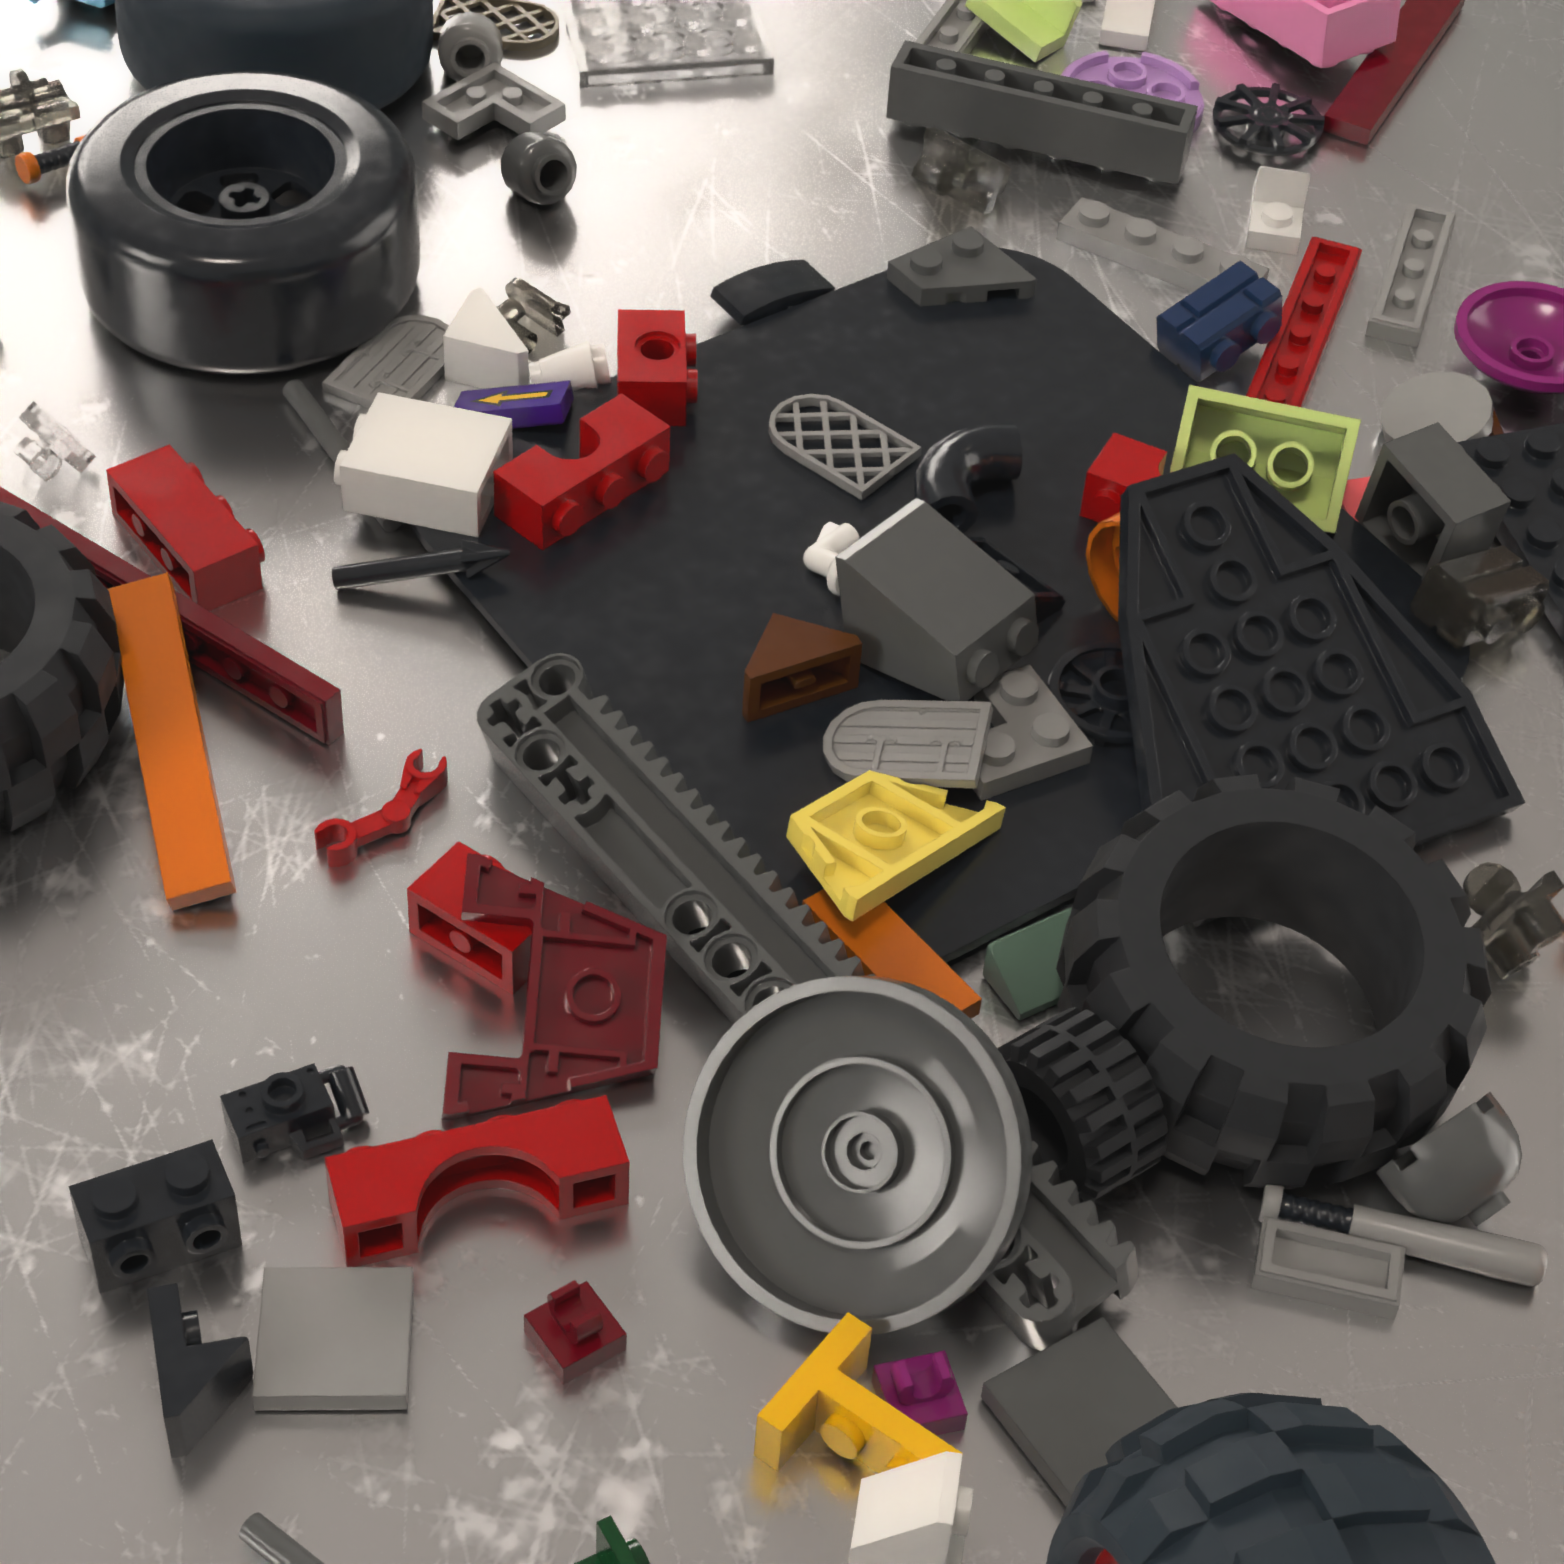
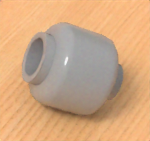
M465 12L455 15L445 23L439 35L438 57L440 66L450 78L459 82L493 62L501 65L503 43L500 31L492 20L480 13Z

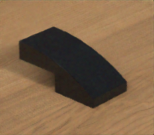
M788 260L759 266L733 276L713 287L710 297L738 324L747 325L788 309V306H795L834 291L835 287L806 260Z

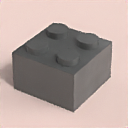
M1437 422L1383 444L1355 518L1363 527L1421 575V580L1428 586L1432 585L1440 593H1444L1476 579L1511 500L1465 452L1464 448Z

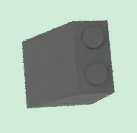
M915 498L835 556L844 632L857 635L863 643L861 663L946 701H968L1039 645L1035 594L923 500Z

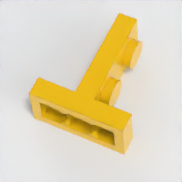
M849 1312L846 1313L757 1415L754 1456L777 1472L814 1430L821 1434L824 1442L835 1453L847 1459L856 1458L877 1473L945 1451L961 1453L962 1455L963 1453L856 1382L867 1369L872 1327Z

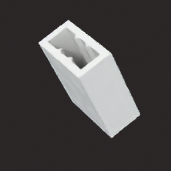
M378 392L367 414L361 413L358 416L354 427L353 441L348 450H341L335 462L334 482L336 485H341L343 510L478 538L494 505L493 471L513 460L512 418Z

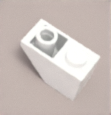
M945 1451L862 1478L848 1564H961L974 1490L973 1487L959 1485L962 1454Z

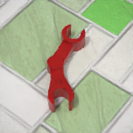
M423 750L413 751L406 758L399 791L393 800L383 805L381 810L353 822L333 818L320 823L314 830L316 850L324 848L333 842H341L327 847L328 866H346L357 857L358 847L390 833L401 834L406 832L411 826V818L418 807L422 806L446 787L448 782L446 757L443 756L435 770L421 772L423 769Z

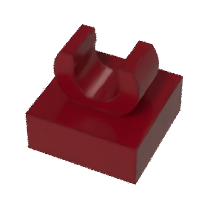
M573 1280L549 1293L546 1303L524 1314V1332L563 1385L626 1350L627 1333L587 1281L578 1284L576 1280Z

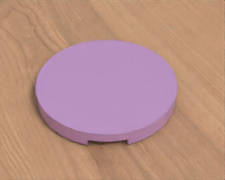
M1100 51L1075 60L1061 73L1062 76L1196 105L1198 108L1193 133L1198 129L1202 121L1204 101L1199 91L1200 83L1188 70L1167 58L1147 52H1142L1141 58L1109 57L1107 51Z

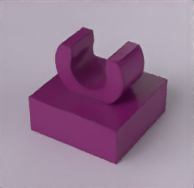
M945 1350L873 1366L871 1382L876 1396L936 1436L965 1430L968 1413Z

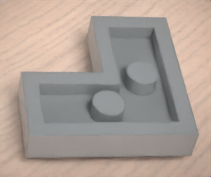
M493 62L422 101V119L457 140L493 120L498 121L518 134L537 131L545 133L566 121V103L498 63Z
M1030 664L1002 673L989 686L974 695L975 701L992 702L993 707L991 723L994 727L989 729L977 788H972L981 801L1090 763L1093 745Z

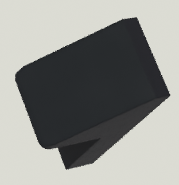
M177 1283L147 1288L163 1417L171 1459L187 1456L248 1386L254 1374L249 1339L247 1337L240 1336L202 1343L198 1311L182 1312Z

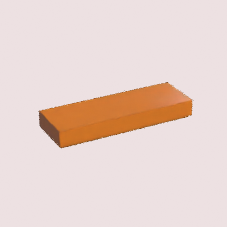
M824 889L803 900L802 905L807 904L811 908L815 923L823 921L827 925L831 940L840 938L844 942L848 958L857 956L861 960L865 976L874 974L877 977L892 978L914 984L950 1002L970 1018L980 1013L982 998L885 902L856 920L851 921L843 916Z

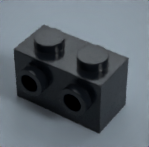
M212 1139L68 1186L79 1238L100 1294L242 1246L235 1193Z

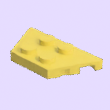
M869 770L790 815L786 837L843 916L854 921L1001 829L1006 807L986 800L984 809L976 812L945 804L948 790L925 784L907 783L898 777Z

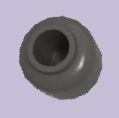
M538 131L524 132L513 138L505 147L501 158V175L505 185L515 195L537 205H550L564 199L572 190L577 177V163L573 152L563 142Z

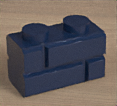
M1241 260L1156 317L1157 347L1159 352L1176 366L1179 364L1182 371L1198 383L1215 371L1225 372L1237 362L1240 354L1256 343L1266 344L1270 342L1282 326V295L1280 289L1264 277L1259 278L1256 271Z

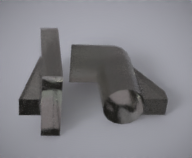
M514 277L505 285V292L508 298L500 303L497 309L526 346L528 354L534 350L538 338L535 333L518 323L522 317L527 316L557 337L565 331L563 320L571 314L569 305L555 301L519 277Z

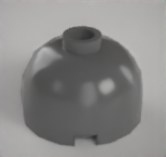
M1489 1092L1479 1101L1472 1103L1409 1147L1410 1150L1396 1160L1392 1159L1376 1171L1391 1194L1413 1215L1421 1219L1445 1224L1460 1220L1468 1215L1474 1225L1478 1226L1511 1203L1503 1190L1519 1174L1522 1160L1519 1135L1507 1113L1492 1093Z

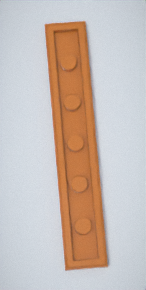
M168 572L109 588L107 590L110 594L117 626L122 671L166 900L172 911L237 893L174 585Z

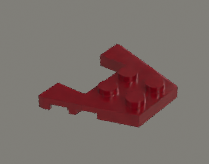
M468 853L461 920L527 926L532 931L521 1056L518 1058L448 1052L441 1120L453 1121L654 1075L658 1068L667 935L586 901L585 904H582L545 888L542 881L532 877L530 881L492 865L493 860L479 854Z

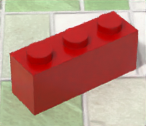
M170 444L106 469L112 514L162 573L168 572L174 587L180 594L208 611H212L263 589L260 563L265 560V552L258 535L251 528L246 530L235 519L227 500L222 495L215 496L205 485L197 466L192 462L186 463Z

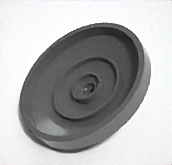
M835 976L793 985L771 995L739 1018L722 1036L708 1056L691 1094L685 1119L683 1166L692 1211L704 1239L723 1269L752 1298L775 1314L817 1331L830 1333L846 1313L849 1312L872 1327V1334H881L909 1327L942 1313L968 1296L992 1273L1014 1239L1025 1211L1032 1173V1140L1023 1097L1013 1073L988 1035L970 1017L935 993L914 984L877 976Z

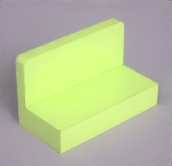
M967 0L965 6L1036 63L1064 47L1081 9L1082 0Z

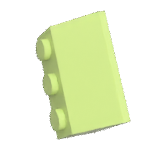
M1189 385L1170 473L1235 453L1326 533L1335 534L1361 420Z

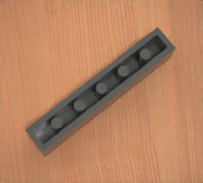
M905 40L890 69L886 118L902 121L913 127L924 126L950 132L961 138L972 137L998 143L1008 149L1020 148L1046 154L1056 160H1072L1094 165L1104 171H1120L1145 177L1152 182H1168L1178 185L1189 157L1198 106Z

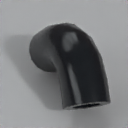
M1014 422L983 424L960 429L929 448L915 472L914 499L917 498L925 501L962 533L966 532L975 523L978 516L977 505L971 488L986 482L1017 480L1020 477L1022 470V445L1017 425Z

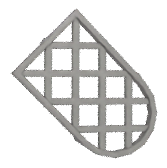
M805 394L793 396L779 403L770 415L768 433L772 443L781 452L860 500L865 499L921 456V446L844 401L828 395ZM816 406L820 407V412L800 413L799 408ZM827 408L836 412H828ZM849 420L850 430L830 431L829 421ZM801 421H822L823 431H802ZM776 422H794L795 431L777 432ZM857 423L868 430H858ZM880 438L881 448H860L859 439ZM824 439L825 449L804 450L803 440ZM831 439H852L853 449H832ZM786 440H796V447ZM888 442L899 448H888ZM890 456H901L890 464ZM854 457L855 467L834 468L833 458ZM861 457H882L883 467H862ZM815 458H826V465ZM845 476H856L857 483ZM864 476H875L864 484Z

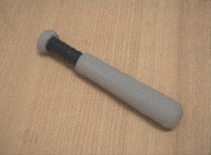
M1267 1184L1264 1188L1258 1217L1260 1223H1262L1263 1216L1398 1245L1406 1247L1405 1255L1528 1287L1539 1285L1543 1281L1547 1270L1548 1254L1542 1245L1534 1242L1396 1214L1354 1204L1353 1208H1345L1342 1205H1333L1332 1203L1321 1202L1317 1199L1311 1200L1304 1196L1298 1197L1295 1194H1288L1283 1192L1284 1186Z

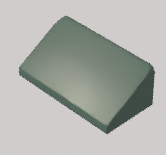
M1072 907L995 940L986 949L982 975L1019 1021L1058 1004L1064 986L1056 970V965Z

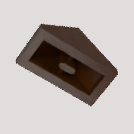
M773 613L745 669L743 717L748 723L858 688L863 643L857 635Z

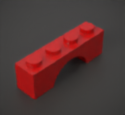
M607 1095L585 1100L570 1099L549 1108L517 1115H498L477 1124L445 1131L430 1130L413 1138L373 1147L358 1146L349 1149L345 1153L324 1157L328 1197L346 1267H359L419 1253L423 1232L434 1214L449 1201L476 1190L499 1188L524 1193L544 1204L559 1220L629 1204L630 1162Z

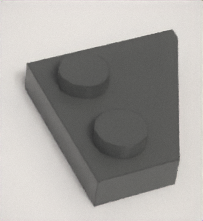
M972 226L888 261L887 279L919 306L945 305L952 301L964 303L986 302L987 293L992 290L1014 289L1018 299H1028L1033 297L1035 293L1036 278Z

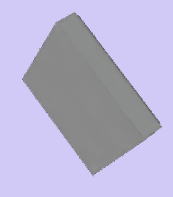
M264 1267L252 1390L254 1411L407 1410L414 1290L413 1267Z

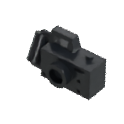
M315 1063L290 1072L273 1074L264 1081L220 1096L224 1121L242 1163L256 1158H264L270 1153L287 1147H291L304 1160L344 1146L341 1130L360 1124L364 1116L370 1113L354 1067H345L342 1064L318 1071ZM326 1083L330 1085L341 1116L335 1117L333 1102L324 1085ZM331 1132V1134H329V1135H327V1136H324V1137L315 1139V1140L310 1141V1142H306L307 1140H310V1139H312V1138H315V1137H318V1136H321V1135H324V1134H326V1133Z

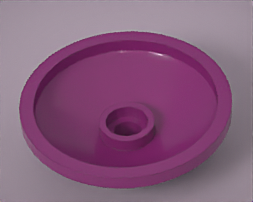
M1530 281L1500 282L1476 290L1462 302L1454 323L1455 339L1463 354L1479 371L1491 379L1517 390L1537 394L1564 393L1563 288Z

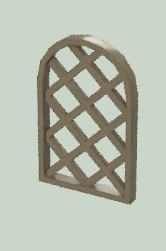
M440 0L433 15V40L439 41L440 31L443 26L437 27L440 20L446 23L450 19L448 16L459 12H471L469 9L479 5L487 10L480 14L487 18H496L499 23L495 25L499 30L507 28L512 33L502 37L503 50H538L552 44L559 36V17L555 11L544 4L530 0ZM449 1L453 7L445 9ZM515 10L519 14V16L510 19L502 15V13ZM544 16L550 21L541 24L535 18ZM527 21L533 26L520 31L515 25ZM536 33H541L543 35L542 37L530 40L528 38V36L534 35Z

